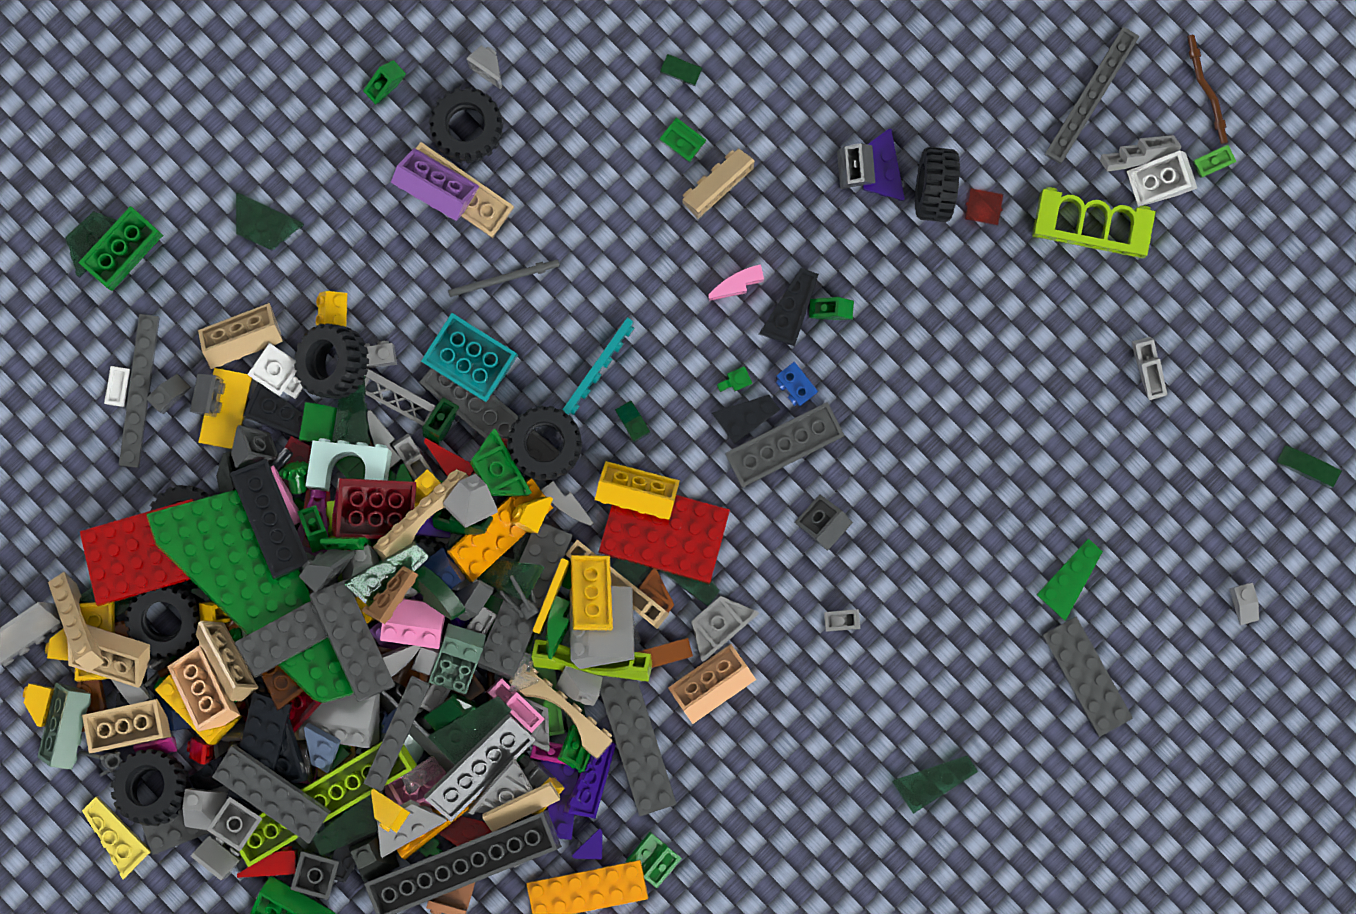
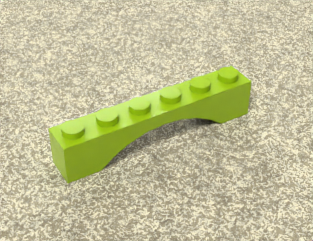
M535 639L532 653L534 667L564 670L565 666L594 675L649 682L652 668L651 654L634 652V660L579 669L571 661V648L561 644L552 660L549 659L545 640Z

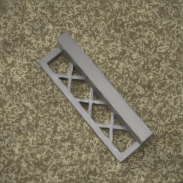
M369 369L359 389L360 392L422 426L436 408L435 405ZM372 380L377 383L379 391L370 393L365 388L368 382ZM390 390L394 393L395 400L387 402L384 400L382 392ZM399 401H410L412 409L407 411L401 410ZM425 409L429 412L424 422L417 418L416 410Z

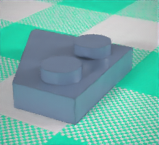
M308 723L304 727L311 764L329 773L332 770L341 740Z

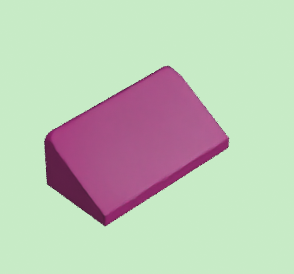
M168 737L135 744L133 748L135 752L154 749L164 753H171L177 751L175 737Z
M549 742V752L534 745L532 746L531 759L565 764L558 760L563 744Z

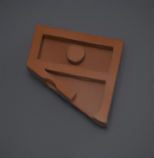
M653 568L639 587V590L669 613L674 603L657 569Z

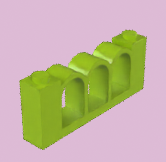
M1046 187V189L1040 192L1032 237L1143 259L1148 255L1156 212L1152 211L1150 207L1139 206V208L1133 210L1129 206L1119 205L1111 210L1101 200H1092L1084 205V202L1075 195L1061 197L1062 192H1057L1056 188ZM1071 202L1078 209L1075 233L1055 230L1061 203ZM1090 207L1099 208L1104 214L1101 239L1081 235L1085 212ZM1116 212L1126 214L1131 221L1127 244L1108 240L1111 219Z

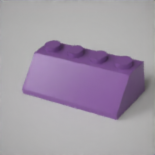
M415 148L397 165L391 183L456 221L465 212L479 188L477 184Z

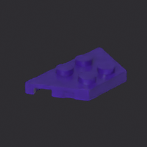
M890 128L868 144L872 145L875 183L863 185V190L904 201L894 140Z

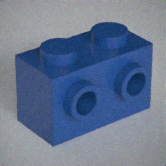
M795 361L776 375L777 381L775 383L782 391L786 390L789 394L787 398L793 406L796 404L798 407L802 406L818 393L817 389Z

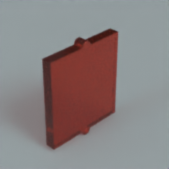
M971 188L969 200L966 203L967 212L965 220L998 225L1000 212L1003 211L1001 206L1004 194Z

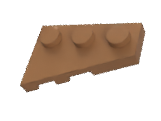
M403 566L387 583V589L381 594L377 593L373 598L375 600L369 608L365 606L361 611L385 625L392 617L398 604L403 601L408 589L415 583L418 574Z

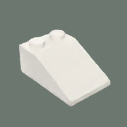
M1177 151L1127 171L1138 207L1197 189L1187 155L1183 151Z

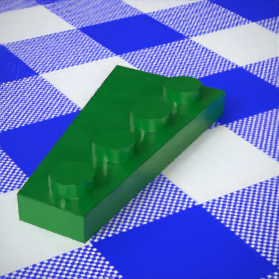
M1087 539L1036 596L1063 621H1066L1103 551L1090 539Z

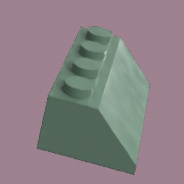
M55 683L37 756L50 767L72 770L73 765L77 761L76 752L78 745L82 741L81 732L84 726L82 715L86 714L87 708L91 704V694L83 689Z

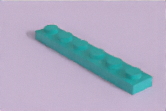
M627 317L562 409L566 414L574 415L580 407L578 405L579 401L582 398L586 399L591 391L589 389L591 384L598 382L602 376L600 372L603 367L607 368L612 362V354L619 352L624 344L622 343L624 337H629L635 329L633 327V320Z

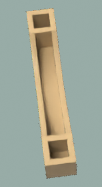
M457 469L451 472L446 480L437 485L432 493L423 498L418 506L409 511L405 518L395 524L391 531L378 540L373 548L385 564L395 568L409 555L411 544L420 527L430 516L444 508V501L457 483L468 477L466 473Z
M578 540L565 554L568 558H571V555L597 556ZM610 567L611 586L632 587L633 610L658 629L669 613Z
M63 572L50 580L48 584L73 658L78 665L89 673L103 664L104 659L82 616L79 604L81 594L77 583Z
M523 665L518 670L514 681L510 680L509 684L524 697L544 699L564 710L578 729L582 747L598 760L613 742L610 739L612 735L604 728L600 730L595 726L597 722L588 715L586 718L581 714L583 710L575 703L571 705L567 702L566 699L568 697L560 690L558 692L551 688L553 684L546 678L543 680L537 676L539 672L531 665L528 667Z

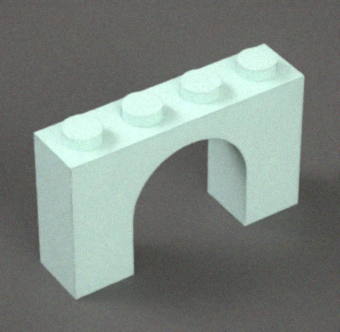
M320 438L319 441H312L306 487L310 490L329 492L333 467L340 459L346 456H356L363 460L365 464L364 479L388 480L392 452L386 445L376 444L375 447H371L367 443L362 442L351 445L348 441L338 440V443H332L330 440Z

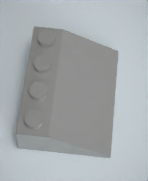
M611 586L612 631L573 630L572 590L570 589L571 661L579 669L634 660L632 587Z
M37 602L0 628V666L3 665L5 667L11 664L16 655L19 654L21 656L27 653L31 645L34 643L38 645L43 642L47 634L50 632L54 634L62 629L59 613L53 603Z
M353 693L340 699L322 703L299 728V738L306 739L304 727L310 723L340 739V744L370 748L379 743L380 693L360 702H357Z

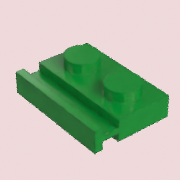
M677 117L659 139L689 163L706 143V139Z
M574 724L569 728L558 760L572 768L578 769V772L581 773L585 771L591 754L582 747L580 734Z

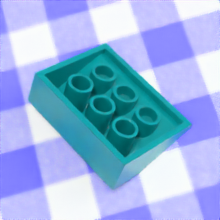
M451 313L421 362L487 402L510 370L518 354Z

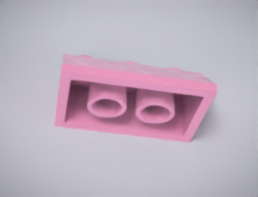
M404 598L398 604L392 617L386 624L382 623L380 641L439 649L443 637L445 616L423 601Z

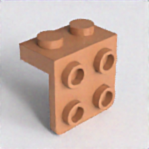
M475 882L429 900L426 908L431 909L430 913L467 914Z

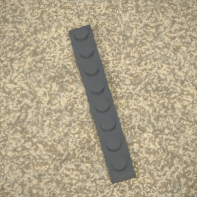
M1123 26L1044 154L1045 156L1059 164L1063 162L1140 37L1139 35Z
M139 314L119 466L140 467L148 400L146 398L150 394L159 316Z

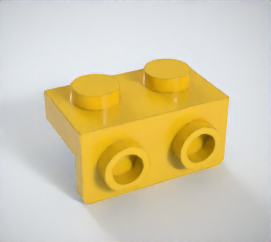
M320 292L316 299L318 307L316 325L334 324L346 327L347 293Z

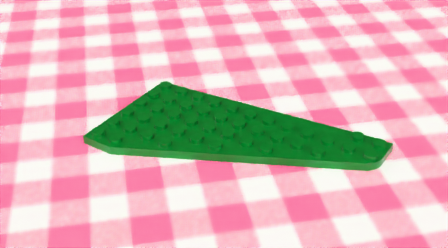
M237 490L147 514L146 517L156 546L247 635L311 601L310 593L304 581L299 577V570L273 580ZM329 638L322 640L278 665L315 701L326 703L353 694Z

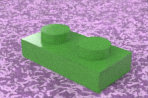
M1226 145L1192 162L1200 178H1203L1234 164L1236 159L1229 145Z

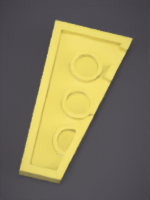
M98 796L82 810L94 832L99 836L101 844L109 853L111 861L118 868L121 878L125 879L151 853L150 848Z

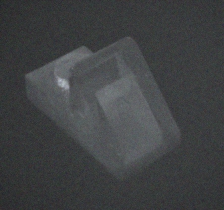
M524 653L510 686V692H517L539 682L538 678L526 674V672L530 673L534 663L531 661V654Z

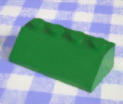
M130 206L78 263L106 288L113 291L164 235Z
M270 876L260 890L250 914L336 913L317 903L314 899L291 890V887L284 884L281 880Z

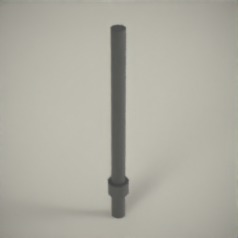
M558 259L546 263L542 261L535 263V266L450 289L448 293L450 297L531 274H542L546 272L545 270L560 267Z

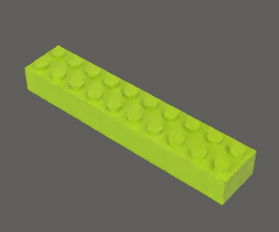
M382 741L300 789L331 811L325 821L371 795V791L374 788L365 785L364 781ZM404 744L386 785L417 766ZM262 812L258 814L262 820L241 849L240 854L247 866L250 867L297 839L298 836Z

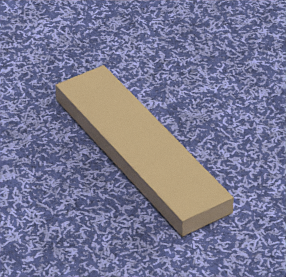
M549 782L483 813L482 818L493 832L559 801L560 795L552 783Z

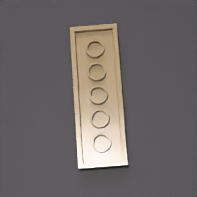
M420 142L416 147L418 151L479 186L461 217L493 238L514 209V206Z

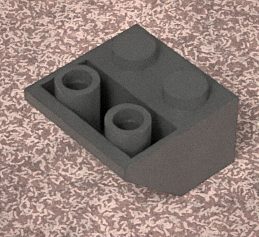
M854 144L844 146L837 151L840 189L875 183L872 145Z
M197 374L190 412L216 417L217 413L221 411L222 403L219 401L221 394L223 395L225 391L224 380L216 375Z

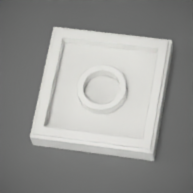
M269 343L248 375L280 396L297 372L294 368L296 360Z

